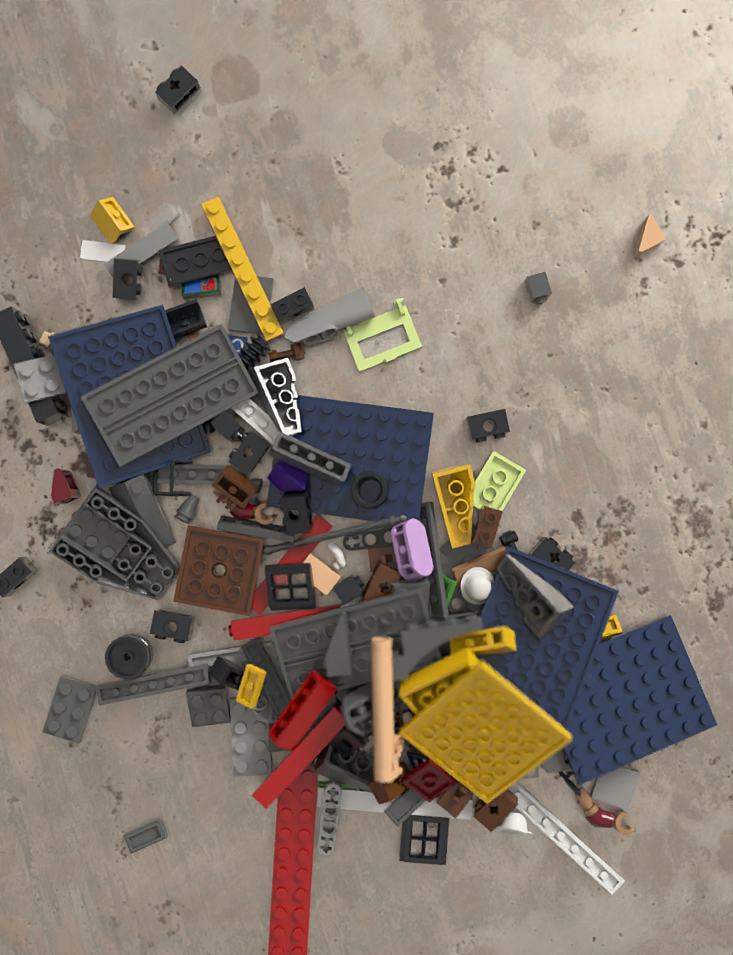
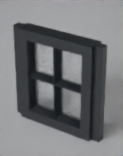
M311 563L265 565L270 611L316 608Z
M410 815L402 823L399 861L446 865L449 818Z

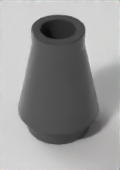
M194 495L188 496L176 510L177 514L175 517L189 524L190 520L193 521L200 499Z

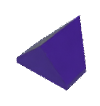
M280 460L274 466L267 479L279 491L305 490L306 472Z

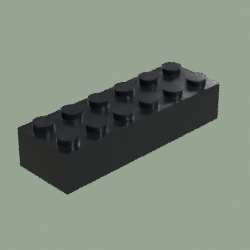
M11 306L0 311V341L16 375L14 364L42 358L45 355L36 344L38 342L36 334L28 326L30 325L28 316ZM59 395L28 403L36 423L49 426L68 417L66 412L68 407L64 400L61 401Z

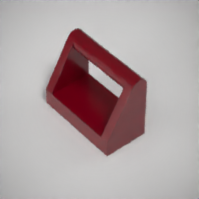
M55 469L51 490L53 503L65 505L81 498L82 495L72 472L64 469Z

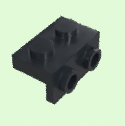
M196 299L165 310L174 339L207 327L202 309Z

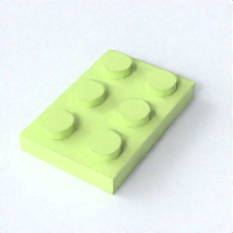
M492 451L475 480L473 506L481 510L482 506H487L503 511L526 470L497 452Z

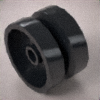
M135 633L125 634L112 641L107 647L105 664L109 672L115 677L132 679L146 671L150 666L153 658L152 647L149 641L141 635Z

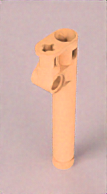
M376 637L371 639V647L373 648L374 779L378 782H390L402 773V768L399 767V757L403 750L404 738L400 734H394L392 639L389 637Z

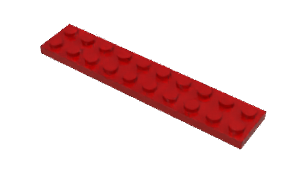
M315 765L305 767L277 798L268 955H307L318 773L314 772Z

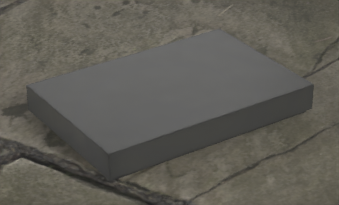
M257 276L269 303H271L274 279ZM235 277L228 330L251 334L256 332L259 335H263Z

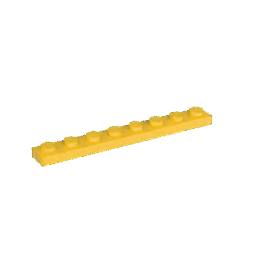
M219 196L202 203L201 206L266 342L283 335V330Z

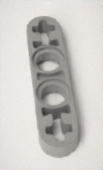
M329 781L324 789L317 850L322 856H330L335 850L342 786L337 781ZM332 787L336 790L334 799H330ZM328 805H333L336 811L330 814L326 812L325 808ZM329 823L333 825L334 829L331 832H327L323 829V826ZM325 838H329L328 849H324Z

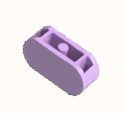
M410 519L394 525L391 530V537L399 573L409 581L429 575L433 570V562L423 524L417 519Z

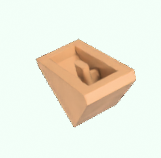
M648 215L644 220L634 256L638 257L666 240L653 215Z

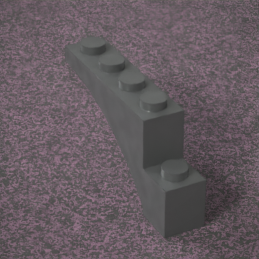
M468 615L465 616V619L459 620L451 617L443 622L429 620L425 624L417 625V623L405 624V627L401 629L403 650L401 651L399 648L392 649L393 681L408 679L409 672L419 660L443 642L468 632L483 630L482 617Z

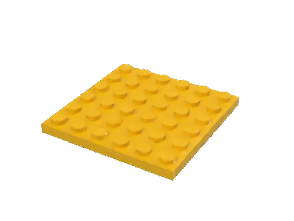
M482 660L399 730L401 736L486 804L572 741V735Z

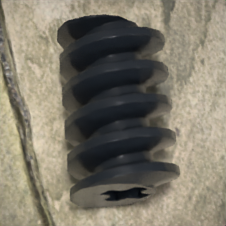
M256 332L257 338L250 337L252 344L245 342L244 344L247 349H239L242 354L239 357L248 373H250L249 366L252 368L256 367L253 361L261 362L259 355L266 356L264 350L271 351L269 344Z

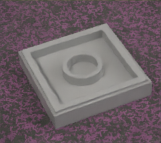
M621 767L595 779L590 796L591 798L628 810L640 773L626 767Z

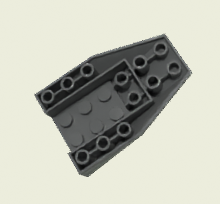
M97 484L49 550L51 554L97 584L155 600L160 599L179 573L180 568L145 521L102 488H98Z

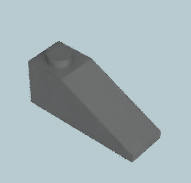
M342 611L327 654L323 658V669L327 670L328 677L352 675L354 669L347 611Z

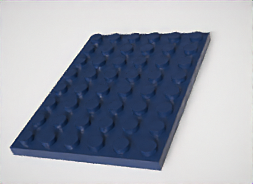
M163 305L48 336L98 488L169 466L172 459L188 460L211 452L201 423L119 467L81 399V396L177 347Z
M297 395L298 398L296 400L297 409H299L301 433L292 436L303 443L351 464L345 481L340 487L306 472L305 490H308L311 513L375 522L383 519L386 520L390 516L399 517L400 515L407 516V520H419L434 413ZM273 457L272 469L280 461L279 459ZM363 472L380 474L388 485V495L385 502L373 509L359 506L351 495L353 480ZM366 479L360 483L358 493L363 500L372 502L380 496L381 487L376 480ZM270 482L267 506L280 508L279 500L285 492L290 491H279Z
M508 546L503 559L508 554L559 591L573 608L559 624L539 639L526 625L523 619L525 616L520 606H516L514 602L516 599L512 591L507 589L502 577L497 572L480 615L482 617L483 630L502 626L513 630L516 651L475 656L479 662L482 660L567 731L619 591Z
M671 615L599 644L567 730L572 735V741L562 747L577 785H582L718 725Z

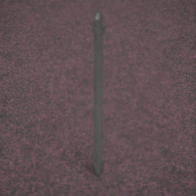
M390 516L386 520L383 519L350 528H343V530L340 529L312 537H305L293 542H284L272 546L267 545L263 548L262 554L271 555L273 552L322 542V540L348 536V534L360 533V531L365 532L379 527L394 526L399 522L406 521L407 516Z

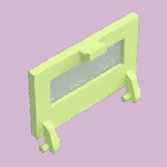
M398 298L392 302L393 305L397 304V309L354 326H347L343 330L359 372L384 362L387 363L401 355L422 348L406 305L402 306L403 298Z

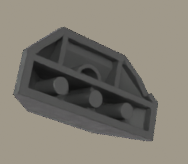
M400 680L393 681V717L403 700L399 696ZM372 682L344 696L342 711L346 727L360 736H365L373 731Z

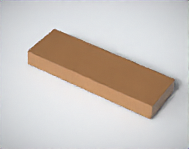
M504 547L498 548L452 568L454 580L457 581L456 585L458 587L461 586L463 575L473 567H482L490 573L498 571L497 567L502 562L506 549Z

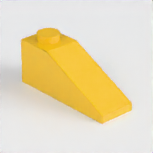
M506 626L456 636L450 639L451 655L466 647L474 655L516 651L514 631Z

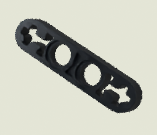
M392 528L348 534L343 539V545L349 551L392 546L393 542L388 543L384 540V534L391 531ZM368 534H373L376 537V542L373 545H368L365 542V537ZM358 535H363V547H359L360 543H355L353 548H350L348 544L346 545V541L349 540L350 536L357 540L359 539Z

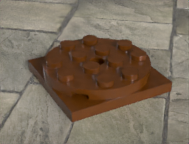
M188 525L173 602L250 616L265 539ZM220 564L226 570L222 576L217 575L215 572L216 566Z

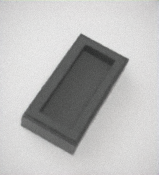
M408 788L384 812L398 827L426 800Z
M161 819L124 834V839L131 854L168 837Z

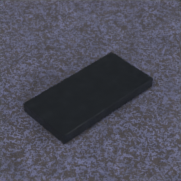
M216 236L158 250L169 288L233 272Z

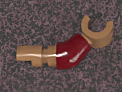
M216 489L213 491L217 497L222 494ZM226 497L225 499H222L221 502L223 504H228L227 500L229 498ZM268 500L261 502L258 507L255 504L247 503L243 509L234 502L229 507V513L239 520L256 518L259 523L267 525L272 523L277 517L274 513L270 516L264 514L263 508H266L268 505Z
M583 787L579 789L582 794L580 797L576 793L574 794L578 799L577 804L581 809H585L583 811L586 815L585 818L594 827H613L616 831L625 835L634 832V828L629 825L620 826V820L627 816V812L622 810L613 814L602 810L595 803L592 804L593 800Z

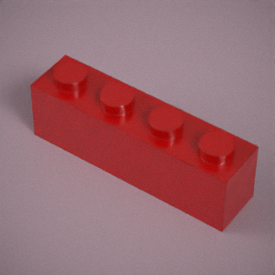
M313 670L310 672L268 732L275 746L290 751L295 749L338 689L328 676Z

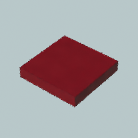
M430 758L402 777L404 785L428 802L433 801L458 783V780Z

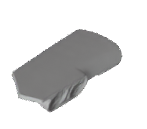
M360 288L292 321L284 338L294 344L303 341L305 345L312 346L335 337L339 329L375 318L365 289Z

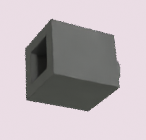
M546 271L526 277L525 285L530 302L542 303L547 301L552 292Z

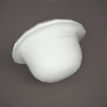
M473 567L467 570L461 580V593L467 602L477 605L486 602L494 583L491 573L482 567Z
M511 812L494 829L499 834H532V832L527 831L526 818L522 814Z

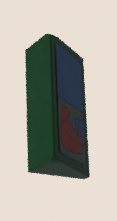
M219 275L182 285V297L184 299L222 295Z

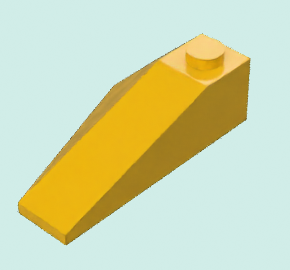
M470 464L431 472L452 549L471 544L475 481Z

